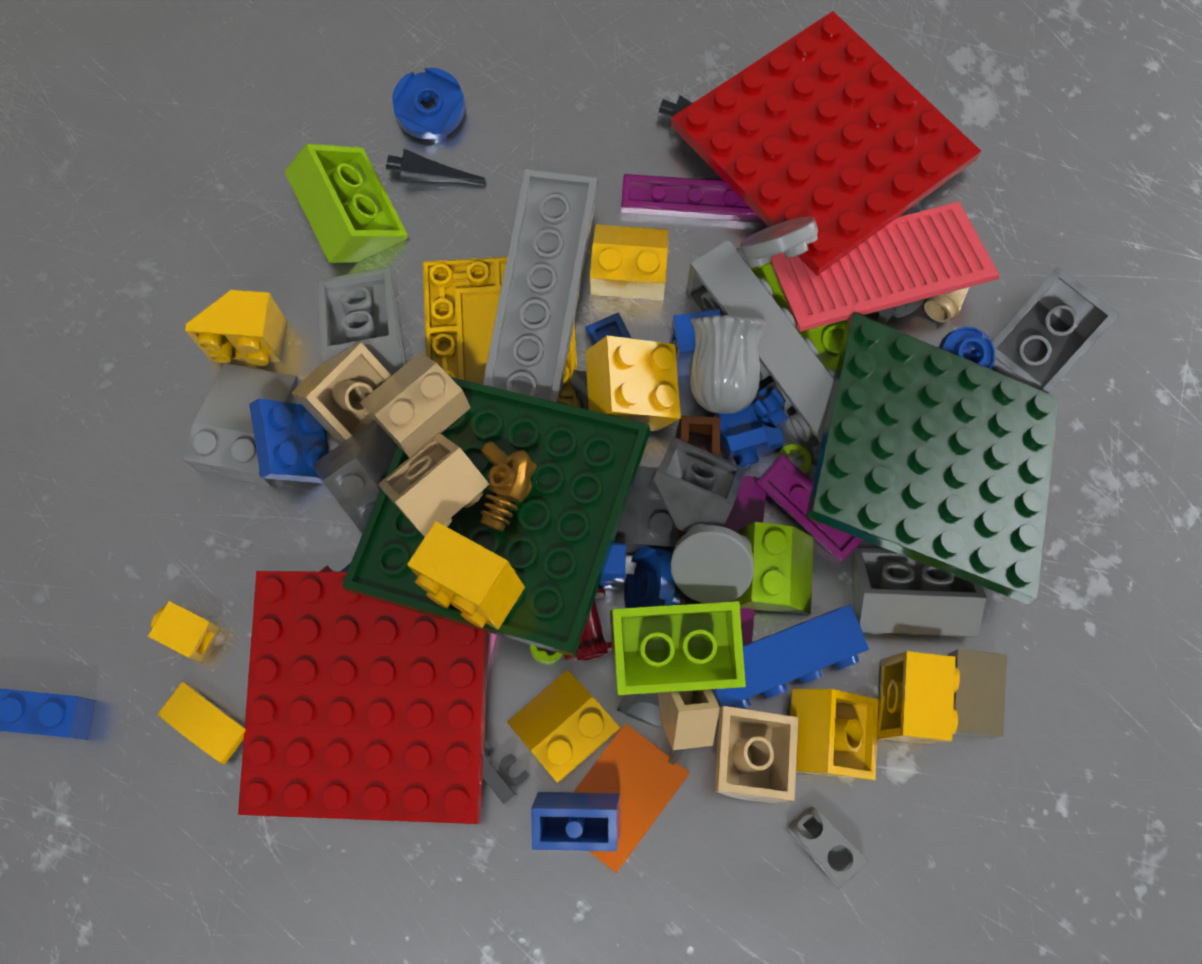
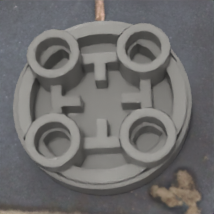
M814 217L796 218L758 231L744 239L740 246L744 257L748 260L749 266L751 268L758 267L772 260L771 256L784 252L786 258L806 252L808 250L807 244L818 240L817 233L819 230Z
M702 523L694 524L679 539L673 550L671 574L675 584L686 596L700 603L731 602L737 599L748 589L753 578L754 556L751 550V542L747 537L725 527L707 526Z

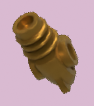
M488 442L484 445L482 454L494 464L488 477L490 479L489 490L496 494V496L486 494V498L493 503L484 504L490 510L489 512L481 511L483 516L480 523L503 532L505 526L510 524L504 517H513V514L507 511L508 508L518 510V507L512 504L511 501L522 502L530 493L532 488L530 477L536 470L537 465L531 461L529 455L524 450L515 451L508 456L494 442Z

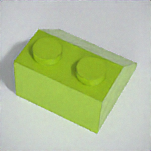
M753 522L739 529L738 534L747 537L751 542V550L754 556V573L750 586L740 597L735 599V602L739 601L740 608L810 615L814 537L793 526Z

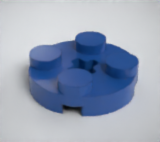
M425 68V72L414 75V72L406 74L397 83L393 91L392 101L395 118L401 128L411 136L440 142L447 137V134L454 131L463 119L465 100L460 85L454 76L442 69ZM431 98H435L436 106L432 109H424L420 103L422 100L428 102Z
M644 546L636 551L631 562L637 563L634 574L627 573L625 579L624 600L626 608L679 605L680 596L678 591L675 590V582L671 574L673 551H666L663 548Z

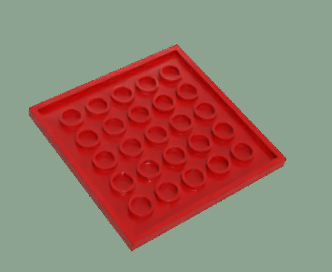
M834 11L675 114L671 119V127L768 227L801 217L815 218L819 230L817 233L818 240L807 244L808 250L797 256L816 276L978 159L981 150Z
M256 571L244 726L246 731L243 739L238 815L480 824L489 632L348 592L342 587L347 572Z

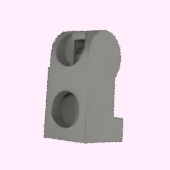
M813 806L788 828L792 836L811 855L814 862L825 872L838 889L842 888L869 862Z

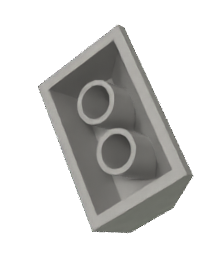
M855 548L853 550V610L862 632L871 634H909L912 636H979L987 599L982 586L888 549Z

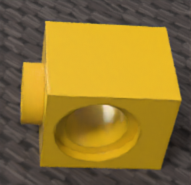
M168 601L165 607H161L155 613L150 625L152 630L148 637L190 659L202 662L221 627Z

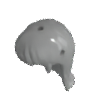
M729 315L692 318L691 323L695 333V349L690 373V386L695 400L705 410L712 413L734 414L744 410L755 400L759 390L760 364L758 351L763 330L767 325L766 321L761 318L731 317Z

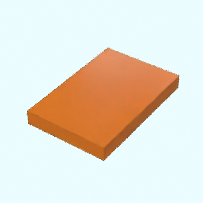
M626 723L573 792L620 793V839L617 851H589L615 873L618 872L690 774L677 762L674 765L668 763V755Z

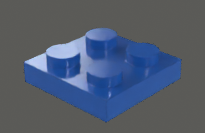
M260 398L249 403L260 477L262 479L323 483L312 467V464L328 454L324 427L302 404Z

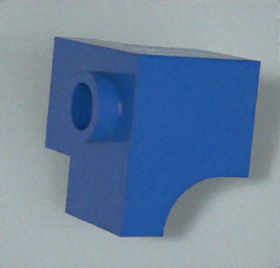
M750 404L738 413L715 414V417H720V450L723 459L744 468L759 462V457L780 452L785 440L781 428L768 427L761 423L756 416L753 404Z

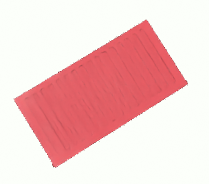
M959 201L896 218L818 276L798 256L786 258L784 252L771 256L772 260L770 261L799 332L847 320L853 312L860 315L870 314L998 280L1000 275Z

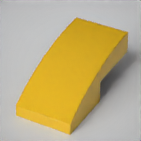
M183 681L157 714L189 741L223 765L226 764L241 744L246 731L244 726L226 711L215 706L195 688Z

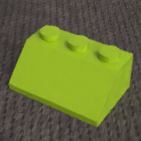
M305 144L284 171L329 263L360 262L407 239L408 234L363 147Z
M739 601L621 608L610 611L612 655L617 695L746 687Z

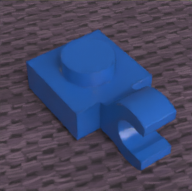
M765 387L757 393L755 400L751 403L753 404L756 416L761 423L768 427H780L781 430L785 428L789 417L783 411L782 406L786 400L777 388L773 389L770 394Z

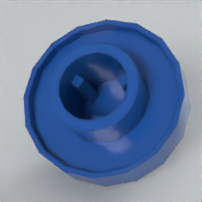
M962 327L949 332L941 340L938 347L988 369H992L995 362V350L992 341L983 331L975 327Z

